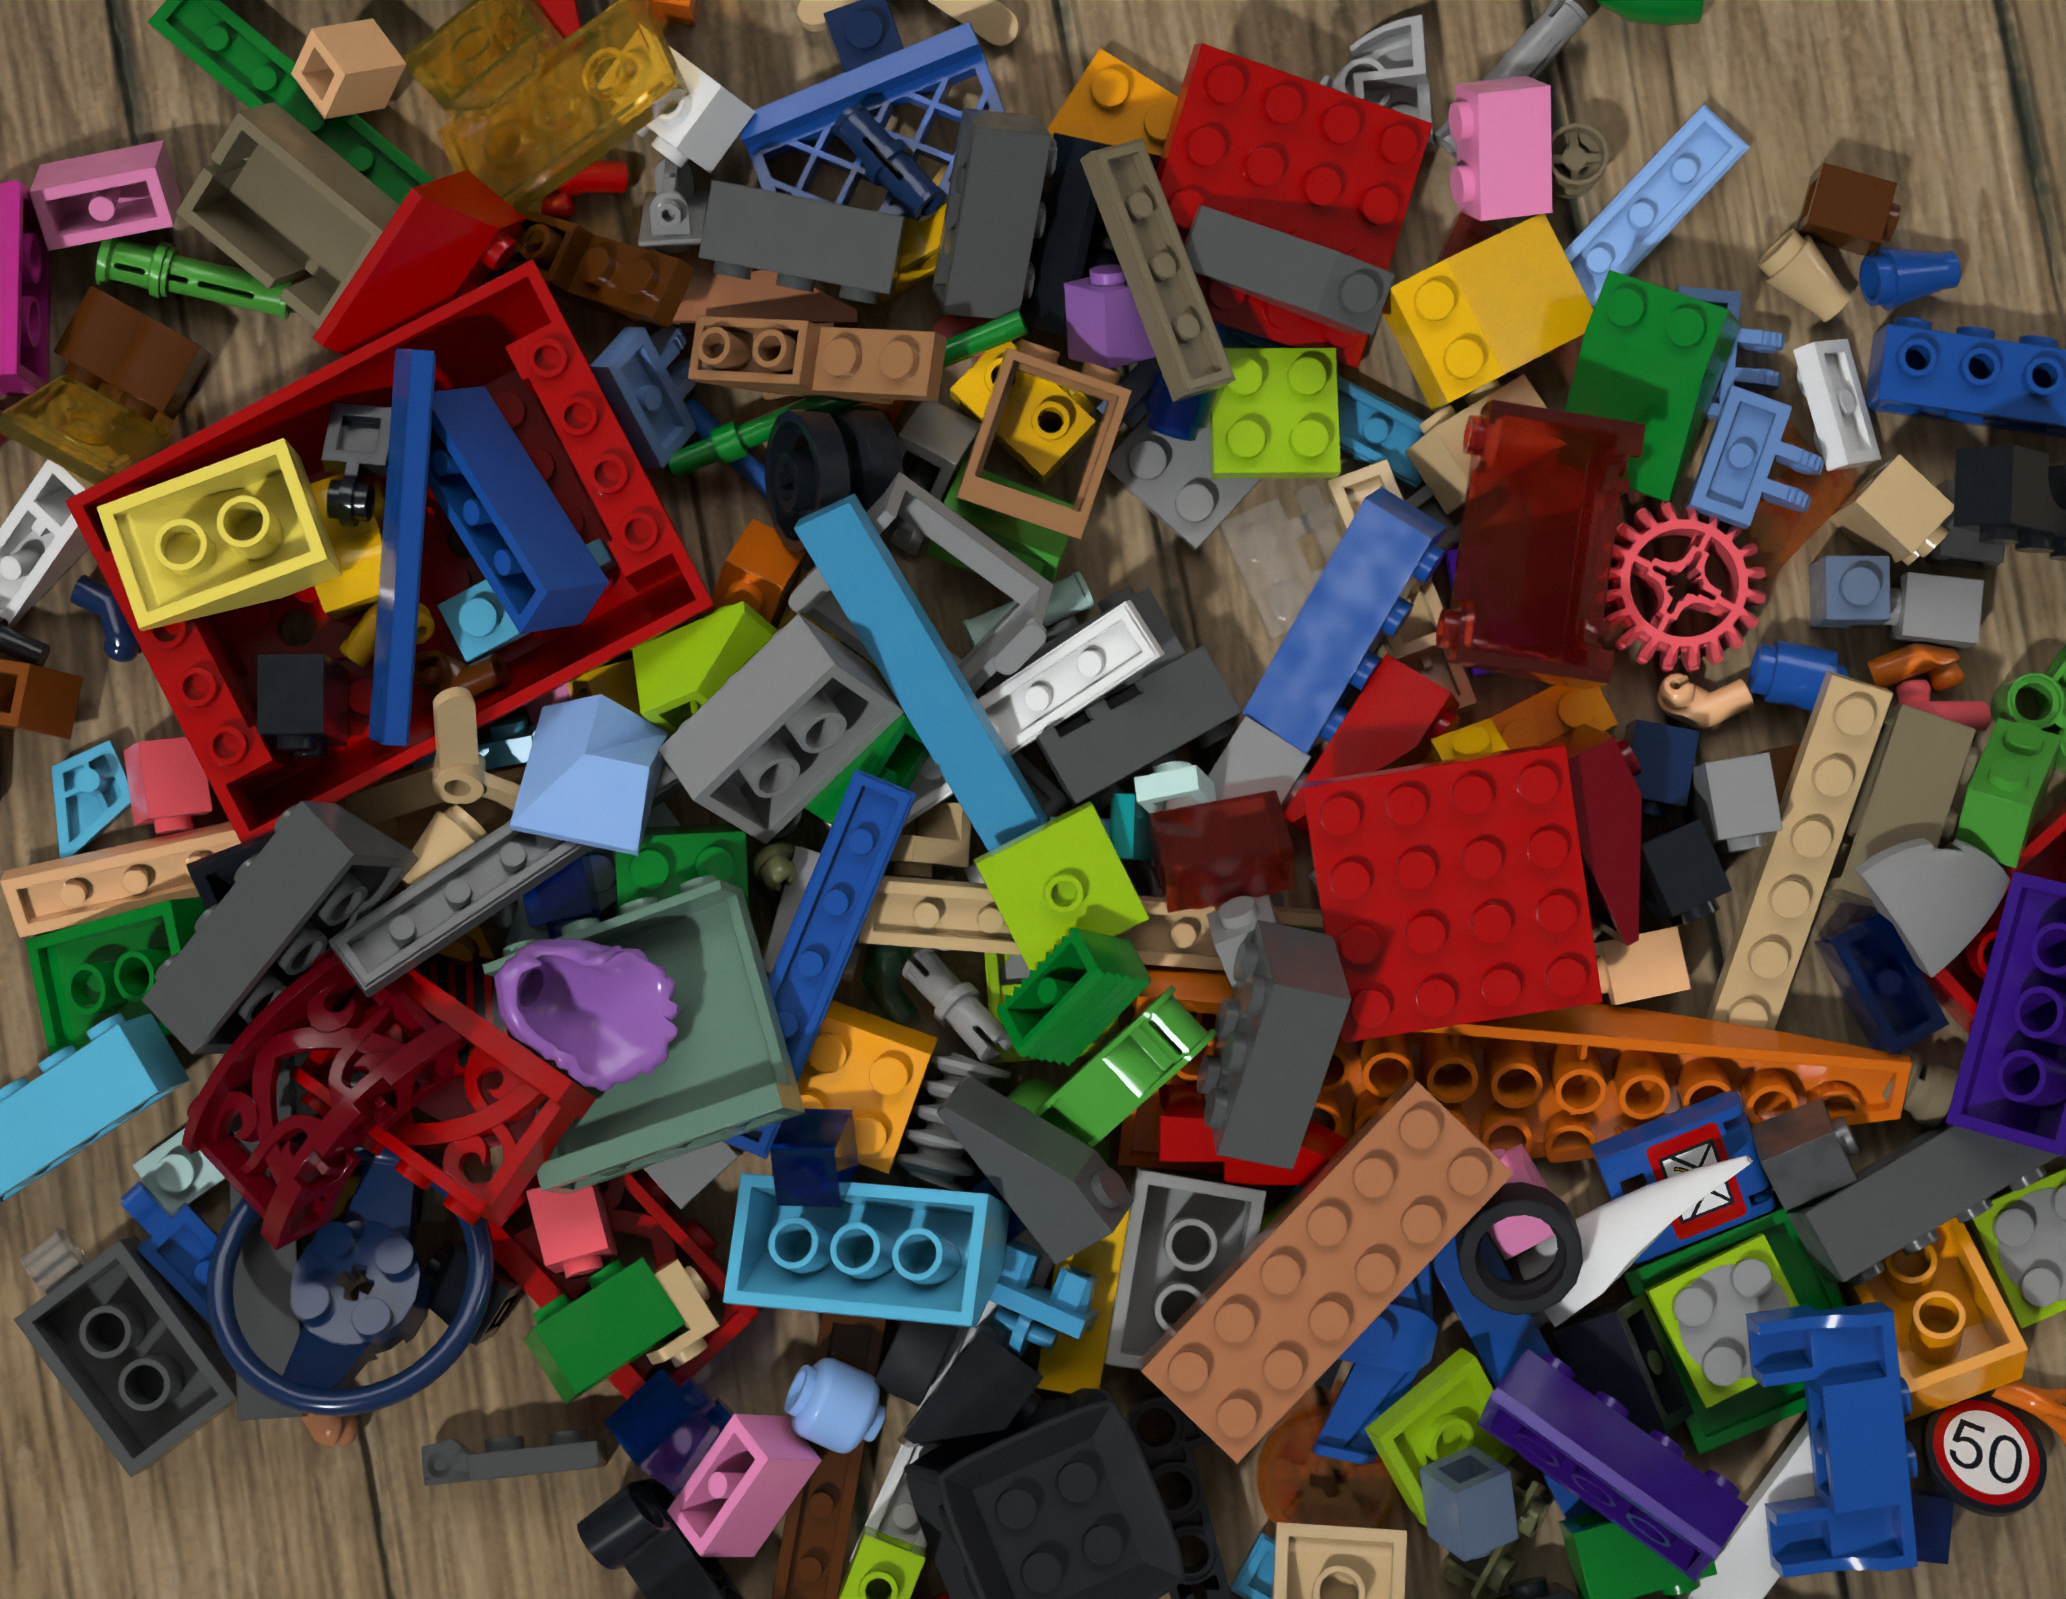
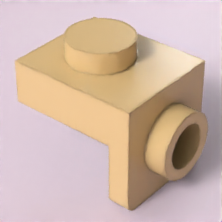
M960 803L938 804L919 817L917 836L900 835L889 861V864H894V876L932 878L933 867H969L971 822Z
M678 1259L660 1266L653 1271V1274L685 1321V1324L675 1335L646 1353L652 1365L669 1359L675 1368L686 1363L709 1347L703 1337L719 1327V1324L705 1304V1301L710 1299V1294L702 1278L691 1266L683 1268Z

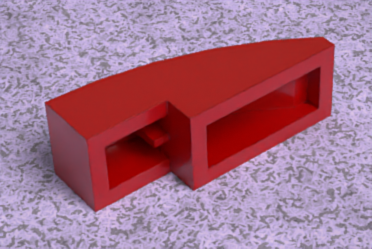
M1163 1084L1159 1088V1161L1222 1162L1224 1184L1307 1185L1349 1141L1322 1124L1310 1119L1293 1170L1220 1156L1216 1154L1211 1128L1204 1125L1206 1102L1204 1094L1197 1092V1086Z

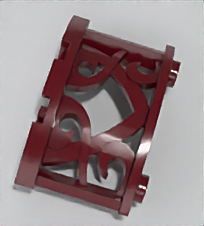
M332 949L318 956L310 966L309 971L281 992L243 1030L221 1058L200 1094L191 1102L187 1110L189 1119L181 1144L190 1154L200 1150L264 1219L260 1233L276 1251L330 1222L333 1209L345 1183L361 1161V1158L353 1150L376 1124L386 1132L411 1108L438 1089L452 1082L461 1037L446 1021L437 1024L396 981L371 996L380 1008L359 1029H356L365 1016V1005L362 1002L352 999L349 1005L340 1012H335L333 1008L351 997L359 986ZM396 1022L413 1040L403 1044L383 1036V1034ZM340 1050L332 1063L328 1079L330 1097L334 1107L323 1119L311 1115L298 1114L287 1117L279 1122L277 1114V1081L282 1059L310 1051ZM354 1068L361 1071L369 1069V1073L352 1088L350 1079ZM306 1132L308 1137L299 1149L300 1144L290 1140L297 1134ZM240 1140L250 1143L259 1140L260 1143L251 1153Z

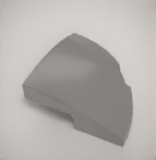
M1421 14L1390 22L1361 37L1350 46L1353 58L1340 70L1333 81L1330 75H1324L1320 84L1433 123L1424 151L1433 152L1436 151V144L1433 136L1435 130L1425 25L1423 15Z
M1925 838L1910 840L1887 848L1854 868L1877 911L1893 923L1916 966L1931 978L1947 966L1980 932L1996 910L2011 881L2004 869L1994 859L1979 848L1957 839L1952 844L1960 850L1934 849L1932 843Z

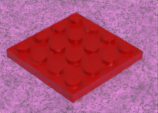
M1204 43L1194 44L1156 174L1183 244H1185L1198 205H1203L1339 251L1388 271L1433 123ZM1195 274L1214 323L1289 348H1336L1338 364L1353 368L1359 367L1368 335L1343 333Z
M1563 741L1301 783L1324 934L1334 938L1352 999L1340 1032L1342 1043L1603 1002L1567 751Z

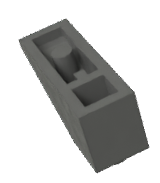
M1198 205L1184 244L1195 274L1346 334L1373 336L1395 276L1391 272L1339 251L1203 205Z
M970 1076L959 1082L936 1112L1055 1265L1112 1234L1134 1202L1121 1176L1115 1170L1108 1167L1094 1148Z

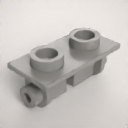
M664 157L657 163L655 168L656 193L645 194L638 245L639 247H654L657 251L663 253H678L690 249L693 245L701 244L708 205V191H694L693 170L688 161L680 168L667 157Z

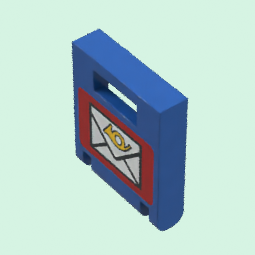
M1729 1091L1718 1094L1590 1145L1610 1201L1624 1196L1620 1185L1621 1181L1643 1173L1646 1184L1649 1185L1695 1168L1748 1155L1753 1160L1751 1164L1676 1218L1634 1261L1636 1265L1768 1213L1776 1207V1200L1771 1188L1768 1187L1769 1180L1760 1162L1748 1119L1743 1113L1744 1108L1736 1092Z

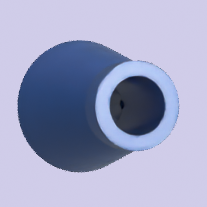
M1885 247L1878 248L1874 255L1865 256L1861 262L1859 272L1860 287L1865 301L1870 306L1880 305L1885 310L1897 308L1944 289L1956 288L1961 276L1958 257L1952 250L1935 252Z

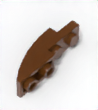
M512 206L526 219L513 237L519 242L516 251L506 264L497 270L498 272L505 274L533 259L552 294L640 325L647 321L670 328L696 270L679 258L594 235L576 223Z

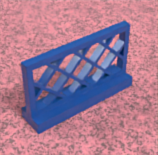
M969 21L754 109L755 113L741 131L740 137L747 147L762 189L827 201L807 193L821 163L849 174L835 202L837 204L849 205L860 179L873 182L865 174L867 166L858 157L853 164L826 153L835 135L832 131L835 121L846 109L861 103L868 109V113L872 117H876L875 120L885 129L894 109L910 103L927 110L914 138L910 139L890 130H885L894 140L902 139L913 151L912 159L915 162L919 155H922L948 166L938 186L946 193V199L942 204L944 205L947 203L955 152L954 155H950L925 145L938 115L958 123L961 122L962 111L944 105L952 86L978 76L983 94L975 109L989 110L990 108L991 111L1005 112V109L989 70L981 44ZM935 93L932 100L925 97ZM817 141L815 147H811V146L807 145V144H810V143H812V142ZM790 151L809 158L796 187L773 179L767 161ZM888 191L878 211L908 217V219L911 218L910 212L900 202H897L898 200Z

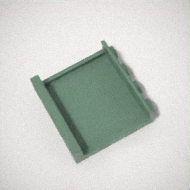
M713 875L702 876L682 883L679 886L680 894L661 901H658L657 897L636 899L623 904L619 908L621 915L600 923L597 918H587L569 923L561 928L562 936L555 939L587 940L604 946L614 947L620 945L622 949L633 948L644 952L649 961L657 966L665 967L666 976H670L675 981L676 992L672 1002L682 1009L672 1022L678 1028V1037L668 1043L669 1058L664 1064L656 1066L654 1072L649 1075L640 1072L635 1079L627 1083L615 1084L610 1090L600 1091L595 1087H584L568 1075V1070L558 1068L555 1061L548 1062L550 1066L596 1097V1100L582 1119L576 1117L549 1154V1161L543 1162L537 1171L541 1191L570 1194L805 1113L742 888L722 880H717V877ZM539 939L524 940L506 946L502 950L503 958L482 965L484 974L494 977L505 961L514 957L520 948ZM529 1050L533 1054L538 1056L540 1059L545 1061V1059H543L535 1050ZM547 1097L542 1103H540L535 1108L537 1115L543 1108L545 1103L548 1101L549 1097Z

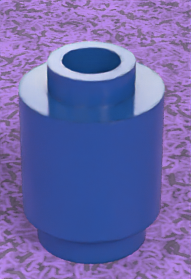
M1778 639L1774 641L1773 645L1759 642L1751 663L1748 689L1751 693L1761 694L1763 702L1812 711L1826 671L1847 677V667L1838 665L1837 651Z

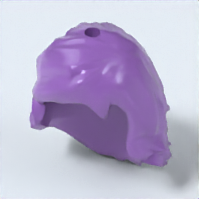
M536 940L520 948L517 954L507 959L494 975L499 1016L513 1038L523 1044L528 1050H535L547 1063L555 1061L558 1068L568 1070V1075L584 1087H595L600 1091L612 1089L615 1084H623L635 1079L640 1072L646 1075L651 1074L656 1066L664 1064L669 1058L668 1043L678 1037V1028L672 1023L682 1009L672 1002L676 992V983L670 976H666L665 967L657 966L649 961L646 954L639 949H622L620 945L609 947L587 940Z

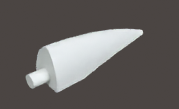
M1748 1155L1695 1168L1646 1185L1577 1218L1575 1221L1581 1237L1583 1264L1577 1283L1561 1302L1540 1313L1531 1314L1537 1327L1540 1328L1549 1320L1556 1327L1603 1294L1676 1218L1751 1164L1753 1160ZM1555 1235L1517 1256L1519 1269L1524 1280H1530L1545 1272L1554 1262L1558 1250Z

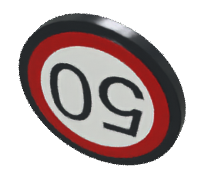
M1979 1394L1933 1411L1926 1420L1921 1439L1925 1465L1936 1485L1957 1505L1976 1514L1989 1517H2003L2013 1515L2025 1509L2040 1494L2047 1475V1459L2043 1444L2031 1423L2008 1403L1989 1395Z

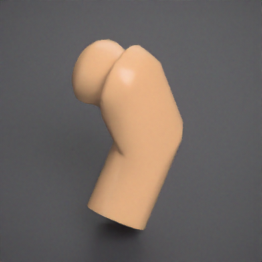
M1673 673L1662 680L1657 696L1661 709L1669 717L1701 730L1714 726L1754 707L1751 693L1742 679L1709 692L1688 682L1689 677L1687 675Z

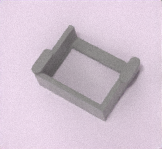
M899 471L885 493L866 512L879 535L899 515L1017 602L962 660L949 651L973 693H975L996 671L1004 675L1015 673L1045 643L1047 630L1042 624L1054 584ZM815 566L790 594L788 599L790 608L796 613L805 614L875 664L817 566Z

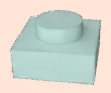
M1174 761L1163 763L1154 768L1153 774L1134 777L1137 803L1155 819L1217 807L1214 782L1197 765H1192L1189 762Z

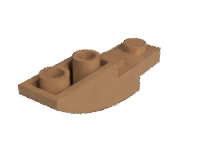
M697 316L688 379L694 382L737 389L839 401L893 404V400L938 402L947 337L931 331L821 327L806 320Z

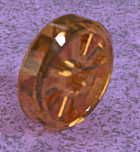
M1332 1404L1308 1406L1291 1413L1271 1430L1262 1444L1256 1464V1485L1262 1506L1275 1526L1277 1522L1379 1529L1394 1507L1398 1488L1379 1454L1374 1463L1357 1464L1312 1453L1311 1445L1314 1438L1317 1437ZM1324 1459H1329L1334 1469L1345 1470V1479L1336 1481L1338 1490L1331 1494H1325L1319 1484L1310 1485V1473L1319 1472L1316 1464Z

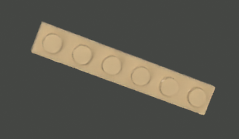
M1826 671L1779 805L1783 830L1769 833L1705 1019L1775 1030L1894 694L1888 689Z

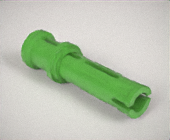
M122 237L101 241L95 271L96 283L100 286L109 287L112 282L146 289L149 291L150 297L158 299L169 297L174 292L218 302L223 305H231L279 316L285 320L289 318L292 308L282 301L279 296L285 287L296 284V281L293 280L268 289L246 270L179 255V249L175 248L172 243L160 242L158 246H152L122 239Z

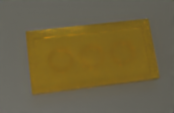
M618 0L437 132L454 174L469 170L517 212L522 214L684 99L690 92L649 1Z

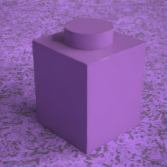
M1120 265L1096 266L1089 270L1090 277L1064 283L1068 359L1083 363L1089 362L1112 369L1155 358Z

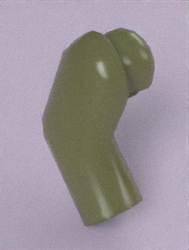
M777 839L771 841L757 852L752 859L751 871L756 878L755 884L758 891L764 895H781L785 884L789 886L796 878L797 868L792 862L795 849L786 840Z

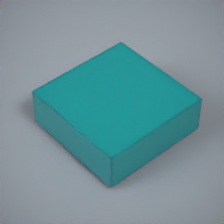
M1113 793V797H1111L1110 840L1120 859L1152 861L1154 817L1137 803L1136 794Z

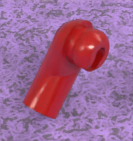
M572 161L541 183L537 198L542 200L541 214L569 220L576 211L573 199L585 192L625 193L628 182L626 163L622 161Z

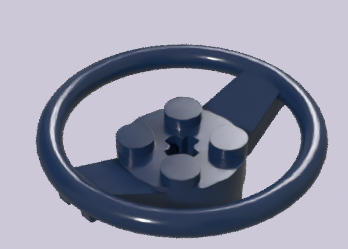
M358 1144L353 1150L361 1158L358 1165L365 1166L344 1223L331 1221L320 1227L315 1234L314 1240L308 1244L294 1266L290 1288V1306L293 1313L304 1326L283 1376L262 1361L250 1347L241 1331L234 1308L233 1285L236 1264L242 1246L254 1224L260 1218V1215L242 1197L226 1219L216 1239L210 1258L206 1288L208 1314L215 1339L225 1359L237 1375L258 1393L282 1406L299 1412L323 1416L358 1415L393 1406L417 1394L442 1376L468 1347L486 1313L494 1279V1250L488 1221L481 1217L478 1223L473 1226L455 1214L462 1228L467 1246L468 1274L461 1303L449 1327L424 1356L398 1374L370 1385L347 1388L368 1362L378 1359L375 1354L391 1350L402 1340L406 1343L411 1341L428 1316L432 1291L430 1283L426 1278L424 1266L414 1250L420 1187L394 1169L401 1158L388 1148H385L380 1156L375 1155L361 1144ZM417 1149L423 1155H425L434 1163L443 1168L442 1162H440L438 1159ZM433 1182L431 1184V1187L445 1200L449 1193ZM363 1282H370L373 1287L370 1293L367 1295L359 1292L358 1300L352 1301L351 1291Z

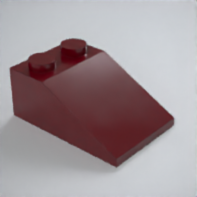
M1583 723L1544 744L1563 741L1566 745L1590 914L1598 928L1624 945L1629 946L1639 940L1642 794L1634 777L1641 774V768L1634 752L1625 739L1616 741L1615 737L1609 732L1605 733Z

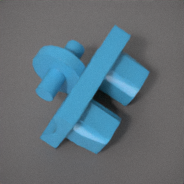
M1012 1240L1006 1244L1003 1271L989 1299L1020 1314L1019 1316L999 1308L992 1322L993 1326L1012 1333L1008 1351L1015 1356L1022 1357L1031 1342L1051 1351L1055 1346L1059 1333L1039 1325V1322L1077 1339L1082 1337L1085 1330L1091 1331L1099 1314V1311L1091 1308L1098 1276L1079 1267L1065 1264L1060 1269L1053 1290L1046 1289L1032 1283L1042 1253L1026 1244Z

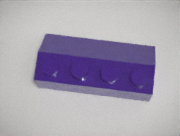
M2014 871L1945 1123L2066 1157V883Z
M1527 1349L1490 1395L1477 1425L1695 1582L1716 1558L1749 1507L1737 1498L1740 1495L1739 1489L1719 1473L1706 1470L1703 1474L1682 1459L1685 1455L1683 1449L1668 1436L1652 1430L1648 1435L1627 1420L1630 1416L1629 1411L1610 1395L1601 1391H1597L1595 1395H1592L1573 1381L1575 1373L1557 1357L1549 1353H1543L1539 1357Z

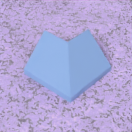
M602 694L542 707L510 821V829L639 856L664 762V757L658 749L670 738L669 732Z

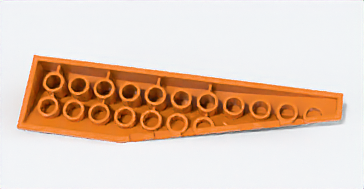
M1144 965L1152 980L1137 998L1132 1001L1129 1023L1172 985L1176 989L1172 995L1207 1032L1212 1028L1215 1030L1219 1005L1224 998L1231 999L1234 992L1225 971ZM1595 1003L1342 1043L1339 1035L1311 1119L1350 1140L1398 1088L1411 1077L1418 1081L1490 1151L1495 1149L1508 1151L1522 1144L1531 1159L1547 1157L1549 1162L1559 1163L1594 1158L1590 1145L1729 1091L1736 1092L1739 1095L1744 1108L1743 1113L1747 1117L1750 1127L1821 1097L1832 1120L1844 1116L1848 1125L1900 1119L1912 1060L1910 1056L1776 1030ZM1215 1036L1165 1084L1197 1086V1075L1201 1060L1205 1054L1213 1055L1219 1037ZM1892 1078L1890 1094L1886 1101L1882 1094ZM1159 1089L1120 1123L1117 1165L1223 1174L1222 1162L1159 1161Z

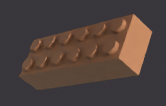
M1409 1077L1139 1360L1141 1372L1238 1464L1514 1173L1418 1081Z

